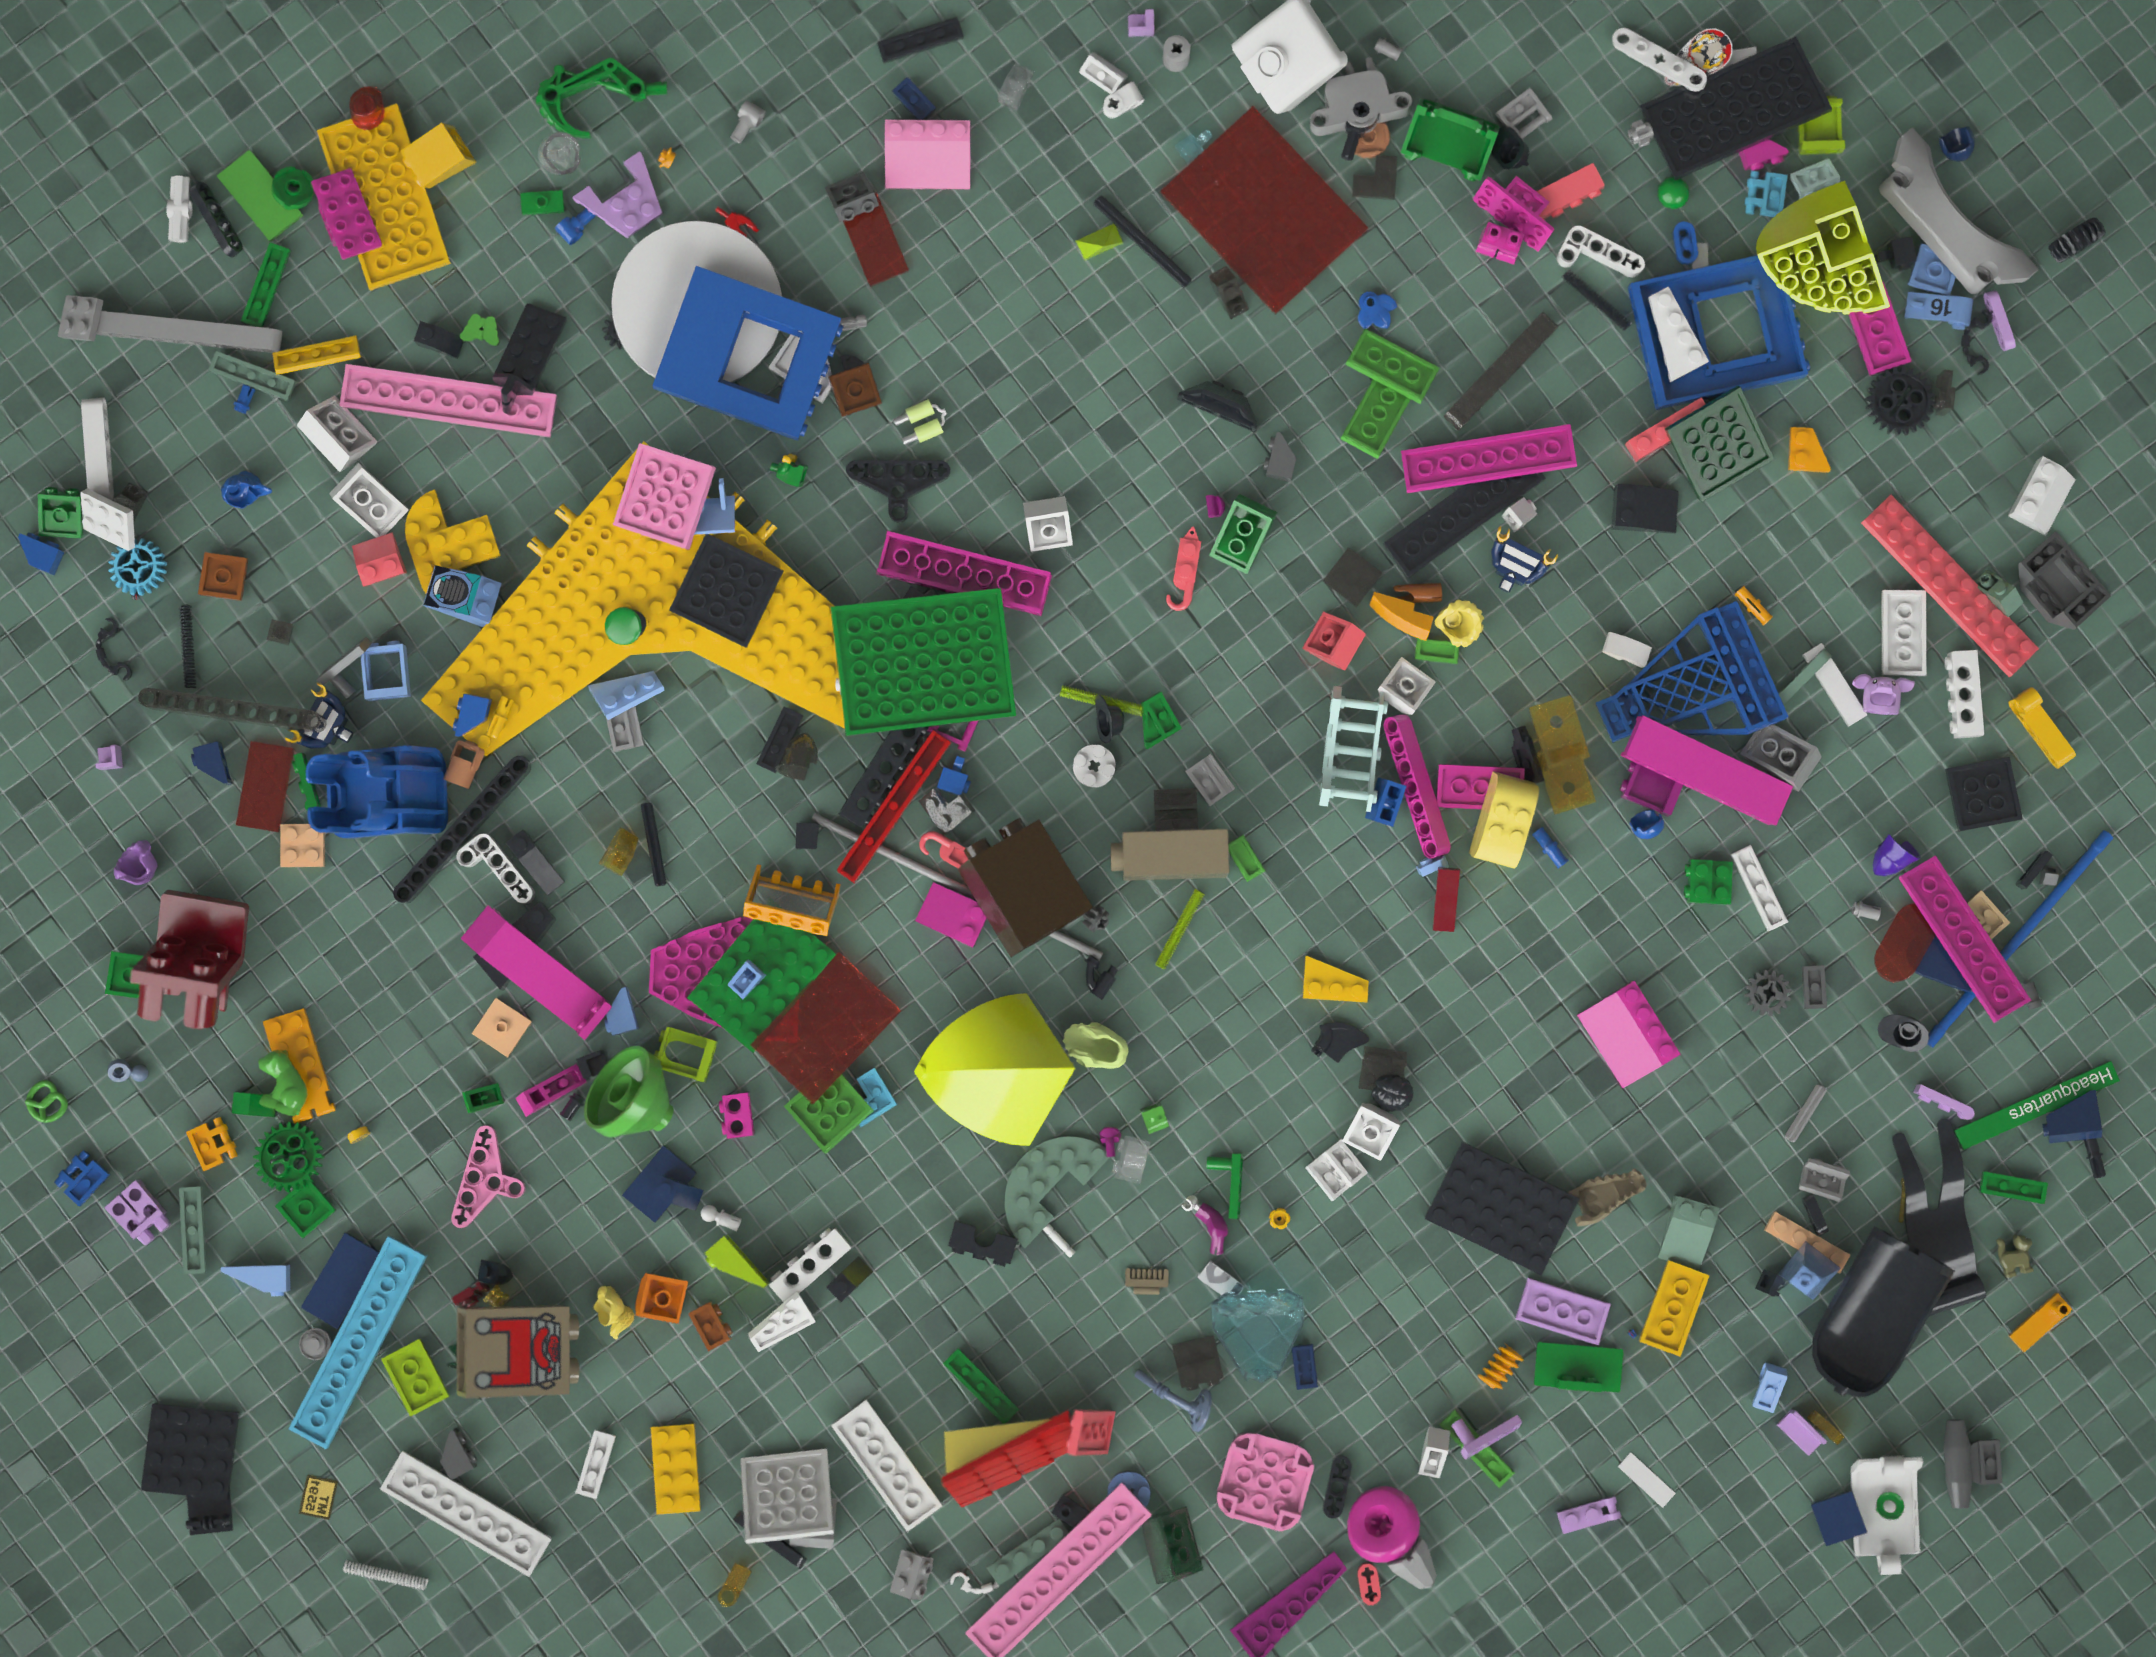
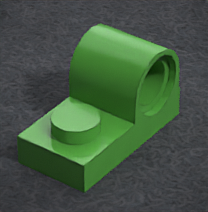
M1161 1103L1140 1110L1149 1134L1169 1127Z

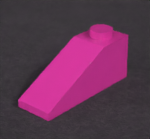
M575 1064L524 1091L515 1099L527 1117L587 1083V1081L583 1079L579 1067Z

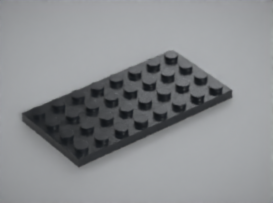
M1793 37L1708 75L1706 85L1700 91H1690V89L1683 86L1640 105V110L1646 122H1649L1651 125L1653 137L1674 180H1677L1832 111V107L1797 37ZM1702 78L1692 82V84H1700L1702 82Z

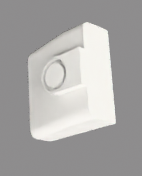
M1287 0L1232 43V49L1242 63L1241 69L1256 92L1262 94L1270 108L1277 114L1291 111L1344 68L1348 62L1345 52L1339 50L1311 7V0Z

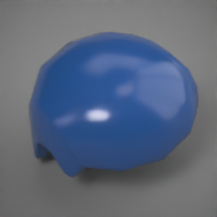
M1654 810L1642 811L1633 816L1629 822L1633 833L1641 839H1652L1658 836L1664 829V820L1661 814L1657 815Z

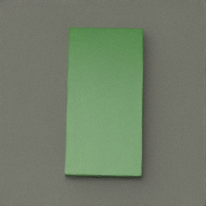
M250 149L217 175L219 180L270 242L304 216L299 209H284L274 199L271 191L273 177Z
M1366 328L1345 364L1421 404L1439 370L1438 366Z
M1373 379L1340 439L1378 459L1411 399Z

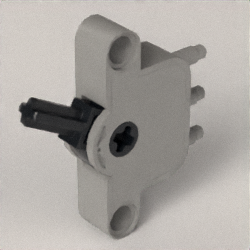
M1371 57L1366 58L1367 71L1355 73L1352 63L1347 62L1345 66L1347 75L1336 78L1334 76L1331 77L1325 86L1324 99L1326 108L1314 111L1310 118V130L1314 135L1323 136L1341 131L1348 133L1341 157L1346 161L1353 160L1360 137L1364 138L1365 134L1371 132L1377 123L1404 118L1411 112V95L1407 92L1389 94L1386 80L1381 72L1376 71ZM1403 102L1406 103L1407 106L1399 107L1397 104ZM1321 120L1325 124L1319 126L1316 125L1315 122Z

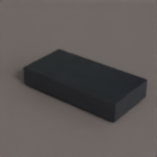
M2048 851L2040 852L2017 881L2016 886L2021 890L2027 889L2053 855Z

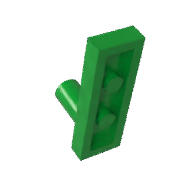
M1232 1154V1158L1207 1157V1169L1231 1171L1229 1219H1240L1244 1154Z

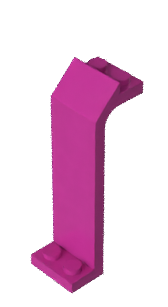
M487 905L461 937L479 956L568 1024L584 1040L612 1008L607 999L506 921L494 907L491 908Z

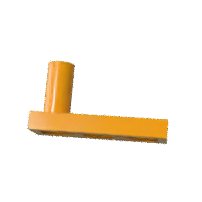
M2055 1293L2008 1336L2022 1352H2025L2062 1318L2067 1316L2072 1308L2058 1293Z

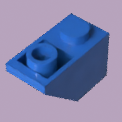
M29 532L27 536L20 533L18 538L29 565L55 575L64 555V552L58 549L60 545L51 541H47L46 544L39 541V536Z
M464 694L463 697H460L457 705V710H460L459 718H455L453 724V731H456L455 736L461 737L487 721L492 699L471 694Z

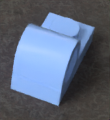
M1764 1363L1760 1373L1759 1387L1752 1402L1753 1407L1774 1412L1788 1377L1786 1368Z

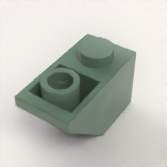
M1988 569L1975 580L1981 592L2007 617L2024 603L2016 587Z

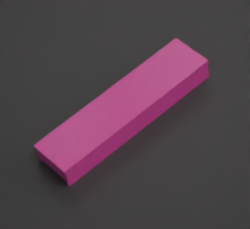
M887 531L877 569V575L948 593L1001 588L1003 607L1042 616L1052 577L1051 572L890 531Z
M1637 716L1636 725L1624 752L1620 756L1767 825H1777L1793 786L1645 716Z

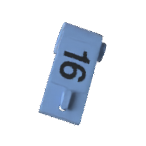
M1908 292L1905 318L1947 321L1952 325L1953 329L1964 330L1966 326L1970 325L1973 299L1961 296Z

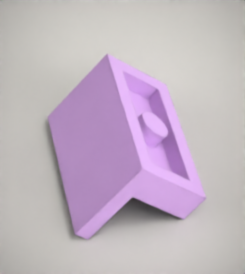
M1791 1409L1776 1424L1808 1456L1820 1444L1825 1445L1827 1443L1795 1410Z

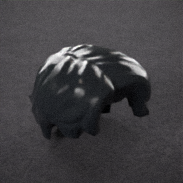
M1383 1075L1376 1080L1377 1086L1372 1091V1097L1375 1102L1387 1112L1404 1110L1409 1106L1414 1094L1410 1082L1400 1075Z

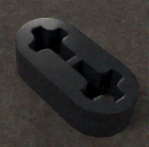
M1811 1194L1802 1198L1804 1208L1816 1234L1820 1236L1829 1232L1814 1195Z

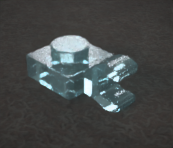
M1208 129L1197 138L1191 134L1176 144L1175 148L1186 164H1189L1204 153L1202 146L1211 141L1213 136Z

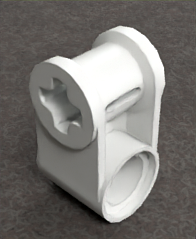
M1130 82L1105 98L1103 112L1109 118H1116L1128 110L1136 108L1145 100L1135 83ZM1110 103H1112V105H1116V104H1117L1116 109H1114L1113 107H1110V108H1109V104H1110Z

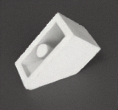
M1523 497L1510 506L1502 517L1513 531L1516 532L1537 515L1535 511L1537 508L1530 499L1526 500Z
M1433 1427L1428 1428L1418 1474L1440 1478L1448 1453L1450 1431Z

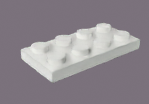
M1882 590V676H1926V590Z

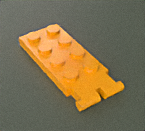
M303 1008L263 1021L271 1051L287 1050L292 1065L299 1072L307 1087V1099L304 1106L300 1110L299 1115L292 1116L294 1124L312 1119L311 1110L315 1109L317 1116L336 1111L335 1104H330L327 1096V1091H330V1087L306 1009Z

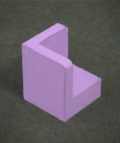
M1154 9L1145 10V14L1128 16L1129 37L1154 36Z
M111 745L110 747L98 748L99 763L95 764L97 769L123 768L121 746Z

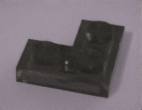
M1376 155L1374 176L1354 174L1352 197L1394 200L1397 156Z
M1944 370L1940 375H1937L1935 386L1938 388V396H1935L1934 402L1936 404L1933 406L1936 409V415L1945 416L1954 409L1956 388L1951 387L1953 370Z
M937 787L919 800V803L943 835L950 832L976 811L964 794L959 795L948 804Z

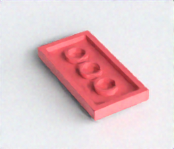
M1075 1410V1414H1073L1071 1419L1072 1432L1067 1441L1068 1454L1075 1456L1108 1454L1116 1411Z

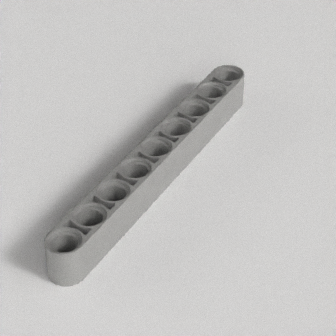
M101 311L96 333L103 336L268 353L280 351L282 331L272 328Z

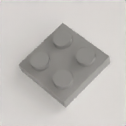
M66 295L58 337L95 342L103 300Z

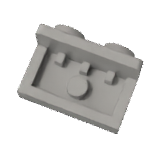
M1809 1158L1803 1166L1798 1189L1840 1202L1850 1171L1839 1165H1830L1820 1159Z
M902 1549L890 1592L908 1599L922 1600L927 1590L928 1577L932 1572L933 1558Z

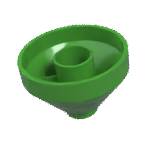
M631 1046L620 1051L602 1068L588 1092L584 1107V1117L588 1126L606 1137L645 1132L651 1129L660 1131L670 1122L674 1112L673 1106L669 1104V1095L661 1062L655 1055L641 1046Z

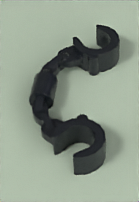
M1987 310L1981 312L1986 316L1987 322L1981 323L1975 317L1970 321V325L1964 330V335H1962L1961 347H1963V353L1967 357L1970 367L1975 365L1976 362H1982L1984 365V369L1977 375H1982L1988 370L1989 362L1982 355L1976 358L1969 354L1967 347H1970V336L1968 334L1971 328L1979 327L1980 330H1983L1992 322V315Z
M106 618L105 620L112 622L114 627L109 632L100 628L98 640L96 641V654L102 666L115 676L118 675L121 668H126L127 674L123 680L127 681L132 676V670L128 665L118 662L116 666H109L105 661L107 657L104 648H101L102 639H105L108 635L114 637V634L119 629L117 621Z

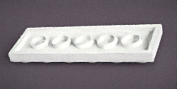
M867 1400L831 1425L907 1532L943 1506Z

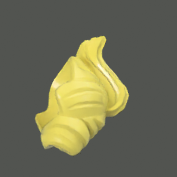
M602 1286L598 1289V1300L593 1308L598 1313L599 1321L602 1325L608 1326L612 1324L610 1336L618 1339V1335L634 1321V1312L630 1307L624 1305L623 1300L613 1287Z

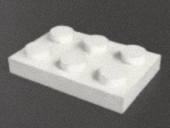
M89 489L81 491L83 529L128 551L134 549L133 510Z

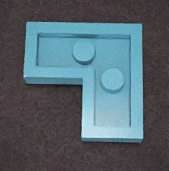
M876 1068L871 1069L856 1079L867 1096L864 1100L874 1110L859 1124L860 1127H863L898 1105Z

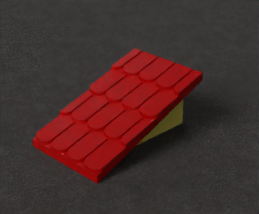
M1067 1410L1052 1419L944 1432L946 1475L942 1476L943 1486L962 1508L993 1495L992 1491L1020 1480L1022 1475L1053 1463L1055 1458L1068 1453L1067 1441L1072 1432V1415Z

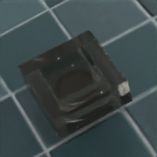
M272 619L266 640L289 645L294 625Z

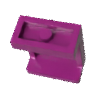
M1631 761L1627 770L1630 772L1627 780L1624 779L1619 791L1622 792L1620 797L1667 817L1670 816L1683 785Z

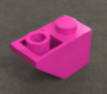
M1768 139L1739 152L1745 171L1749 169L1757 171L1764 168V164L1771 162L1772 165L1783 162L1789 152L1787 148Z

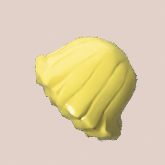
M1465 600L1451 602L1449 606L1439 612L1434 620L1435 625L1451 640L1452 645L1457 647L1461 645L1467 647L1472 644L1474 640L1478 639L1484 627L1482 624L1484 620L1483 615H1481L1482 611L1474 603Z

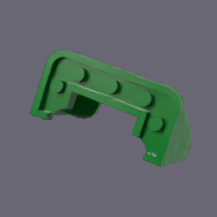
M1420 98L1401 153L1410 160H1416V158L1421 157L1434 160L1461 170L1464 178L1469 181L1475 182L1476 179L1481 181L1499 131V125L1443 104Z

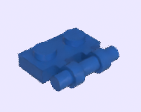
M85 1150L79 1155H75L72 1163L65 1170L62 1169L58 1174L59 1177L54 1181L58 1187H61L65 1182L69 1185L64 1193L79 1207L111 1175L96 1160H92L87 1165L85 1160L90 1155ZM80 1168L82 1172L76 1179H73L71 1175Z

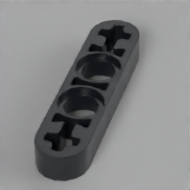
M201 181L195 183L190 188V195L223 252L229 257L237 256L243 250L242 242L209 186Z
M739 1510L733 1520L745 1529L744 1512ZM782 1539L763 1541L764 1544L800 1569L807 1561L804 1555Z

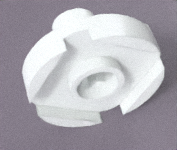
M1088 745L1082 748L1074 758V775L1080 783L1088 787H1102L1112 779L1115 773V759L1112 753L1103 746ZM1094 760L1095 763H1100V766H1098L1099 771L1095 772L1088 769L1091 765L1090 761Z

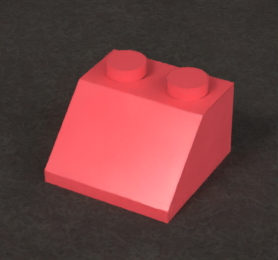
M393 532L352 546L356 568L363 586H369L407 573Z
M1323 612L1303 649L1326 663L1345 671L1366 633L1351 622Z

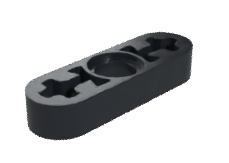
M1340 1455L1335 1457L1331 1464L1323 1503V1512L1331 1519L1338 1518L1343 1512L1352 1464L1346 1456ZM1341 1460H1344V1463L1348 1465L1347 1469L1343 1468L1342 1476H1346L1345 1480L1341 1477H1333L1334 1473L1338 1475L1339 1468L1336 1466V1463H1340ZM1340 1481L1343 1483V1490L1340 1493H1334L1331 1490L1333 1482ZM1329 1494L1333 1497H1342L1341 1501L1336 1499L1335 1505L1339 1510L1334 1511L1333 1514H1330V1510L1327 1509V1506H1331L1333 1501L1332 1498L1328 1499Z

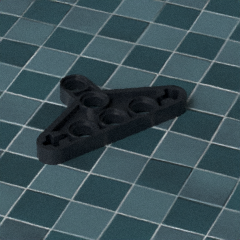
M936 460L851 461L846 467L847 475L851 480L888 498L889 517L895 523H902L906 520L908 516V498L945 481L951 472L948 463ZM854 465H858L859 469H865L864 465H868L869 477H864L865 472H858V476H854L850 469H854ZM875 465L882 466V475H872V467ZM917 465L925 467L926 472L923 476L919 477L914 474L913 471ZM928 465H932V470H937L942 465L947 472H944L943 476H939L938 472H932L933 477H928ZM894 466H903L905 469L904 474L899 477L895 476L892 473ZM901 486L904 489V495L899 498L893 496L892 490L894 487ZM901 507L904 510L902 518L897 519L893 517L892 511L894 508Z

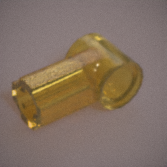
M738 1563L733 1565L722 1589L718 1593V1601L722 1606L730 1607L738 1601L739 1595L752 1572L751 1570ZM729 1590L734 1594L732 1602L724 1601V1591Z

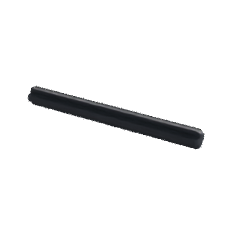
M1099 196L1094 201L1095 207L1180 286L1185 288L1191 283L1192 279L1103 196Z

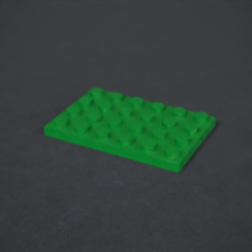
M770 899L766 904L768 906L782 909L772 899ZM753 919L687 998L754 1053L837 954L811 932ZM749 959L766 976L742 999L727 984Z

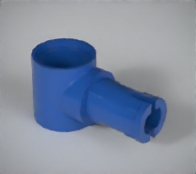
M585 208L576 217L564 218L558 223L555 230L569 245H572L583 235L584 226L597 215H593Z

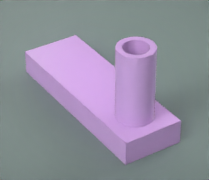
M1516 1415L1477 1439L1474 1438L1463 1419L1452 1424V1428L1464 1445L1461 1454L1466 1460L1517 1430L1522 1421Z

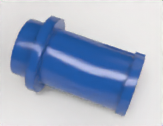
M242 385L237 402L233 403L235 405L234 409L246 414L247 410H250L249 404L256 390L254 388L250 389L247 385Z

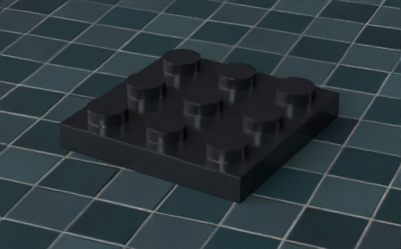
M2010 757L1945 769L1958 832L2023 819Z

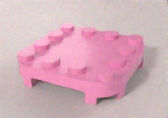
M1246 1432L1237 1435L1228 1449L1217 1489L1219 1508L1226 1516L1232 1519L1235 1518L1275 1531H1284L1292 1528L1301 1518L1313 1473L1314 1464L1310 1454L1296 1444L1261 1434Z

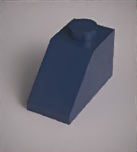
M216 741L192 748L194 754H191V759L194 766H197L199 770L223 784H232L222 743Z

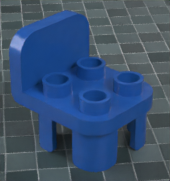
M396 746L342 752L337 755H316L307 764L306 780L310 784L327 785L328 807H309L307 811L308 822L312 829L317 832L334 833L338 837L351 839L405 833H441L446 828L448 822L447 781L443 780L446 773L444 757L436 748L419 746Z

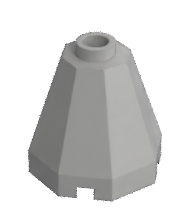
M1419 1534L1414 1545L1405 1555L1396 1560L1386 1562L1393 1573L1419 1589L1430 1588L1435 1583L1437 1575L1427 1544Z

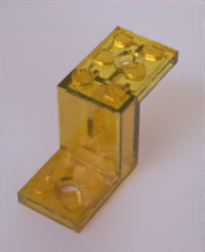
M1571 695L1529 707L1541 750L1537 752L1554 815L1595 803L1596 800L1583 762L1590 755ZM1553 716L1561 718L1562 725L1560 728L1551 726L1550 720ZM1566 782L1574 785L1575 790L1572 794L1564 792L1563 785Z

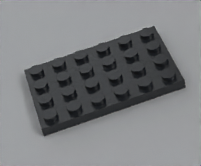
M1462 1141L1429 1207L1425 1219L1542 1276L1580 1198Z

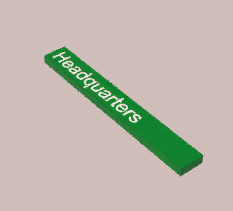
M2109 1061L1953 1131L1961 1149L1965 1150L2058 1109L2091 1090L2098 1091L2119 1082L2120 1079L2112 1062Z

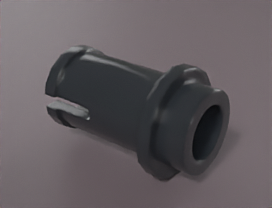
M575 1092L569 1096L570 1100L559 1113L569 1121L572 1120L580 1106H584L583 1102L585 1099Z

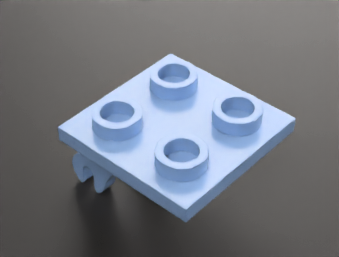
M719 478L720 498L705 500L694 535L735 532V496H726L723 478Z

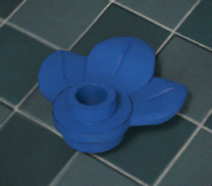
M1363 293L1359 298V324L1363 329L1369 328L1372 323L1379 328H1389L1391 321L1389 311L1397 307L1395 300L1386 294ZM1369 298L1373 300V304L1371 306L1367 305V300Z

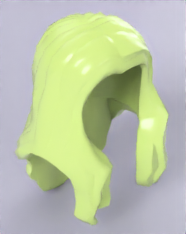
M1091 1022L1089 1025H1084L1083 1023L1079 1025L1073 1024L1064 1033L1065 1038L1063 1042L1068 1050V1056L1077 1058V1062L1084 1067L1114 1069L1122 1066L1127 1059L1129 1051L1126 1041L1100 1023Z

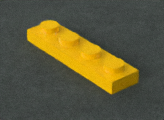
M357 336L272 353L277 375L361 358Z

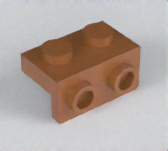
M710 1301L688 1313L708 1352L732 1339L730 1335L733 1332L727 1322L723 1323L720 1317L723 1313L717 1303L713 1304Z

